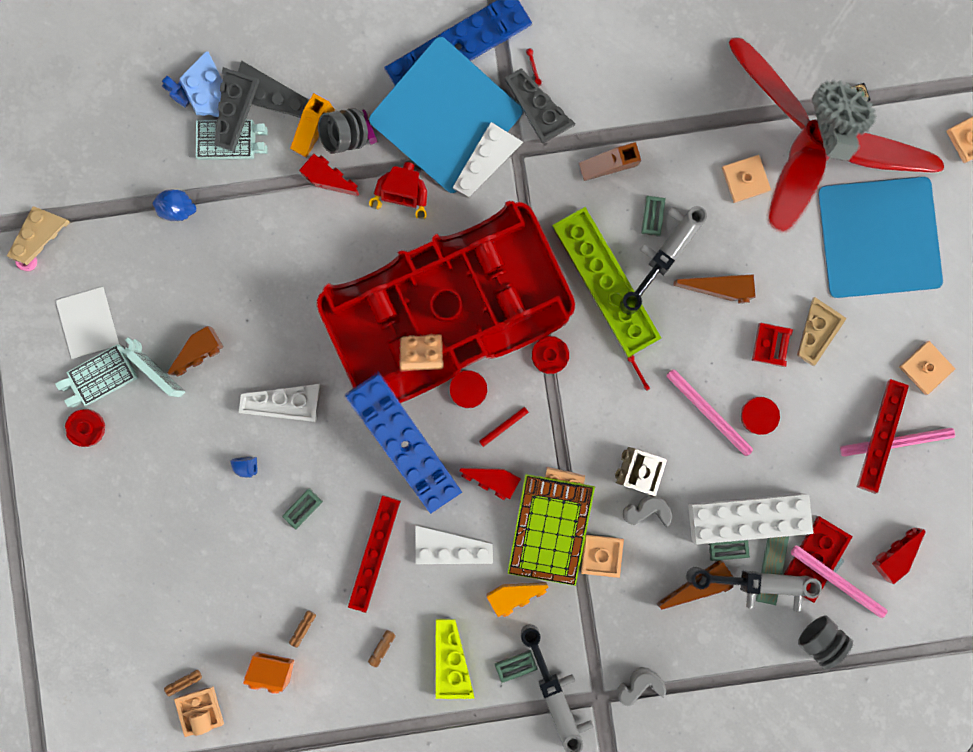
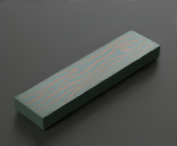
M789 536L767 538L761 573L782 575ZM760 593L756 596L757 602L771 605L777 604L778 594Z

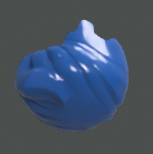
M165 190L152 202L157 215L168 221H183L197 211L196 205L181 190Z

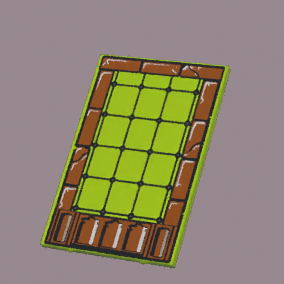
M525 474L507 574L576 586L595 486Z

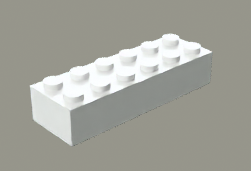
M800 493L688 504L692 542L696 545L813 534L809 494Z

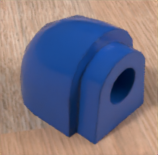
M242 457L230 460L232 470L236 475L252 478L253 475L257 474V457Z

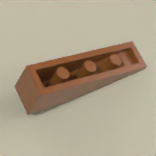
M754 274L677 279L674 281V286L730 301H738V304L750 303V300L756 297Z
M721 560L716 561L705 569L710 575L733 577ZM701 573L695 577L696 583L702 579ZM686 582L656 604L663 610L718 594L722 591L727 592L734 585L710 583L706 589L700 590Z

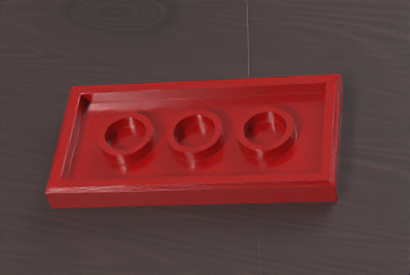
M817 516L813 523V534L806 535L800 548L833 571L853 536L822 517ZM793 557L783 574L812 577L821 583L822 589L828 581L796 557ZM811 583L807 584V591L811 588ZM803 596V597H805L806 599L810 600V601L813 602V603H815L816 599L818 598V597H816V598H809V597Z

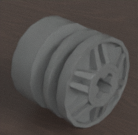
M350 108L323 113L320 116L318 122L319 138L325 150L330 154L359 149L365 146L368 130L364 116L359 110Z
M827 615L815 619L800 635L798 644L809 655H813V659L822 668L831 669L849 654L853 646V640L844 631L838 630V626Z

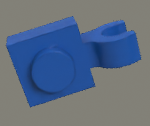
M166 76L162 80L164 83L162 87L170 92V97L186 108L190 101L181 83L177 84L170 77Z

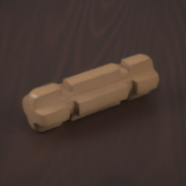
M308 610L305 613L304 619L301 620L289 641L291 646L297 648L300 645L301 639L304 638L316 617L314 612Z
M385 631L382 636L384 639L380 640L373 652L374 655H371L368 660L371 666H379L380 659H383L390 647L389 643H392L396 637L393 632Z
M195 670L190 675L188 674L167 685L164 691L167 696H171L200 681L202 675L199 670Z

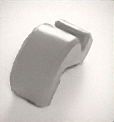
M647 496L640 501L637 509L632 504L625 507L623 518L629 524L636 525L656 512L663 525L668 527L672 521V512L669 505L663 499Z
M640 668L631 675L629 686H626L625 683L620 684L617 689V696L623 705L632 706L648 686L664 698L666 694L665 684L654 671L648 668Z

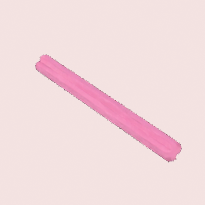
M673 369L666 375L744 456L752 453L753 448L676 370Z
M945 428L894 437L891 449L954 438L955 431L953 428ZM870 442L841 446L840 453L845 457L867 453Z
M798 546L793 547L791 554L878 617H885L887 609Z

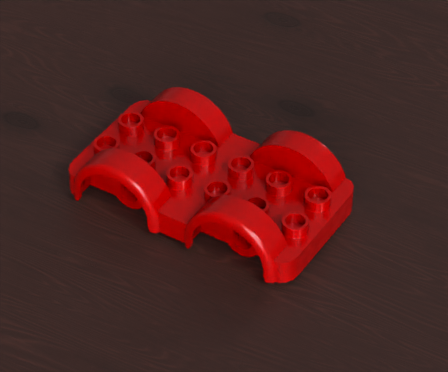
M507 201L504 207L496 214L466 230L447 236L435 234L432 237V241L409 252L404 250L398 251V255L394 260L366 276L343 284H326L317 298L318 312L352 387L355 388L379 372L400 403L451 380L460 373L462 368L479 360L501 357L557 331L568 323L575 310L573 294L535 213L527 204L522 202L515 203L514 201ZM441 335L442 368L401 370V337Z

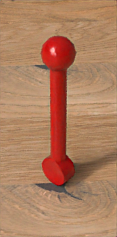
M528 48L526 54L529 56L535 82L539 87L542 81L537 74L532 55L533 50Z
M634 355L627 357L637 372L645 390H650L649 385L634 361Z

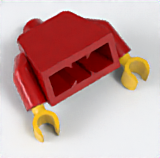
M405 162L403 168L392 167L390 172L381 176L377 180L373 193L375 197L369 201L370 207L373 206L374 201H378L376 209L379 210L382 207L381 200L412 208L419 206L415 216L418 218V212L423 211L425 219L427 214L424 206L427 205V189L424 181L419 179V172L413 171L414 164Z

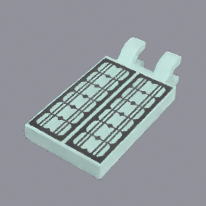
M217 120L196 121V158L198 160L254 159V153L268 154V146L264 142L255 143V135H268V128L265 127L264 123L254 125L253 120H246L235 152L214 145Z
M127 337L125 341L128 342L129 347L119 346L117 348L120 352L125 353L168 396L181 397L185 393L145 353H142V345L138 340H132Z
M117 344L66 372L69 378L55 383L59 391H66L72 388L75 396L64 400L67 407L74 408L82 402L84 406H88L138 378L126 355L117 349L120 345Z

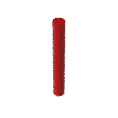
M525 407L520 409L479 440L483 447L528 414V410Z

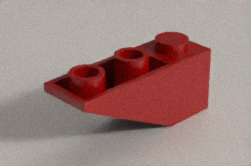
M313 154L299 170L307 180L318 188L354 196L359 195L358 186L350 179L346 181L342 177L344 174L336 167L332 169L328 166L329 161L322 155L318 157Z
M460 468L459 470L462 472L461 476L469 481L472 479L478 481V486L486 491L489 488L496 491L495 496L502 500L506 498L511 499L521 481V478L505 469Z
M911 528L905 533L906 536L903 539L893 542L887 552H882L876 556V560L872 564L886 582L895 584L909 573L926 533L924 529Z

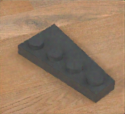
M241 60L238 72L260 80L252 104L301 118L302 112L309 101L307 98Z
M223 67V81L220 87L221 100L218 105L219 119L216 124L214 145L235 152L260 80Z
M522 68L505 77L506 83L542 144L575 126L576 123L565 115L564 111L538 87L536 82Z

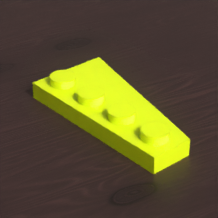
M436 619V699H475L456 619Z

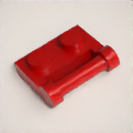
M758 323L752 361L786 367L787 361L785 360L788 343L793 329ZM780 333L782 338L778 359H775L774 353L777 336Z

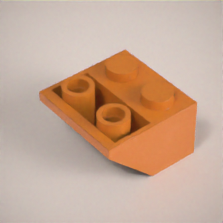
M256 652L252 656L243 684L248 685L251 689L265 688L270 693L283 692L290 683L294 659Z

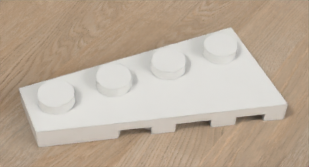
M491 122L452 189L469 198L523 142Z
M321 384L241 394L239 413L316 422Z
M415 525L416 564H493V543Z

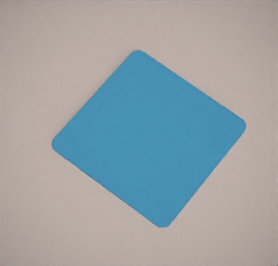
M438 37L373 111L369 121L375 129L447 192L456 193L457 191L452 188L490 123L492 122L508 132L522 116L523 110L518 103L448 40Z
M916 177L824 186L819 190L829 292L832 297L845 298L938 289L942 286L943 275L933 191L929 178Z

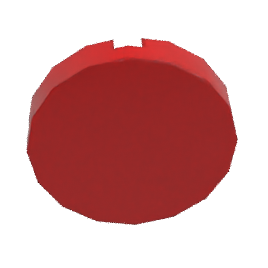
M555 336L541 338L532 350L534 366L545 374H555L562 371L569 361L567 344Z
M471 370L462 371L452 379L450 395L458 406L474 408L485 400L487 383L477 372Z
M755 397L748 400L742 407L741 422L750 433L765 435L774 431L779 424L780 411L771 399Z
M91 409L77 410L68 417L65 423L66 436L76 446H93L102 439L105 433L104 420L98 412Z

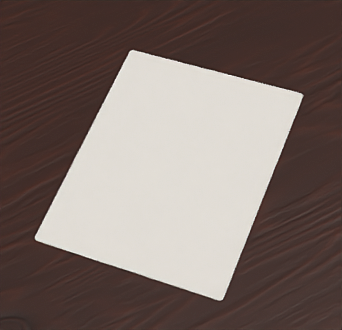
M104 287L56 300L71 359L112 348L117 344L119 345Z

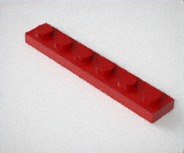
M892 379L887 382L857 488L877 494L908 392L909 385Z
M385 495L381 497L348 608L367 613L401 500Z

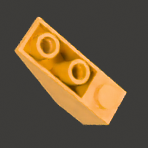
M315 93L312 94L302 112L290 147L291 150L307 158L319 138L318 122L320 116L323 113L335 111L329 101Z
M546 582L502 584L487 593L486 597L497 616L506 617L518 605L520 607L527 605L530 602L529 599L535 595L536 597L544 595L549 587Z

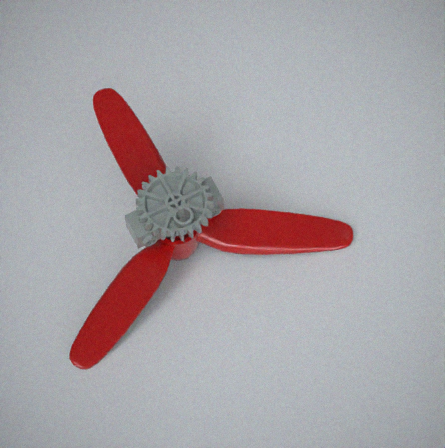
M736 37L729 41L731 51L747 73L802 130L791 146L789 159L779 175L767 213L769 224L777 231L787 232L799 220L823 178L826 162L830 157L846 160L864 167L883 170L934 173L944 170V163L941 158L929 151L865 133L875 122L876 115L873 113L876 110L871 108L873 103L867 102L868 97H863L862 91L857 92L855 86L850 88L849 83L843 85L841 81L836 83L834 80L831 83L829 81H826L824 84L822 83L812 96L817 119L810 121L799 100L757 50L742 38Z

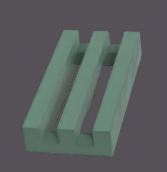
M646 196L641 234L661 236L666 198ZM650 200H651V201H653V205H652V212H651L650 227H649V230H648V229H646V228H647L648 213H649V206H650ZM658 201L660 202L657 231L653 229Z
M309 488L282 517L296 530L323 501ZM310 495L311 498L290 519L288 516ZM315 500L316 503L295 524L294 520Z
M748 540L708 543L710 546V561L750 558ZM744 543V546L714 548V545ZM745 550L743 554L715 556L717 552Z
M531 650L495 663L501 683L538 670ZM523 658H530L517 664L511 665L509 667L500 669V667L508 665ZM530 663L532 664L531 667L503 677V674Z

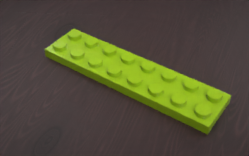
M584 207L553 224L552 228L626 356L630 357L660 340L661 336L643 305L631 315L621 311L620 302L627 293L635 291L587 208ZM628 299L627 305L635 307L634 301Z

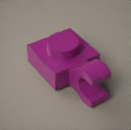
M363 109L362 112L368 130L367 140L369 139L372 145L378 141L368 120V114Z

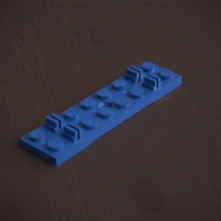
M496 0L384 68L394 86H396L438 37L445 38L454 47L456 44H461L462 48L459 51L472 61L532 25V21L519 0Z
M379 372L345 394L346 399L430 514L462 493L455 480ZM407 441L408 445L406 447H402V442Z

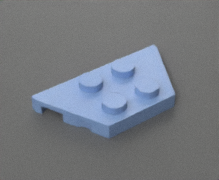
M208 51L180 77V83L196 115L219 117L218 105L221 100L220 87L223 80Z

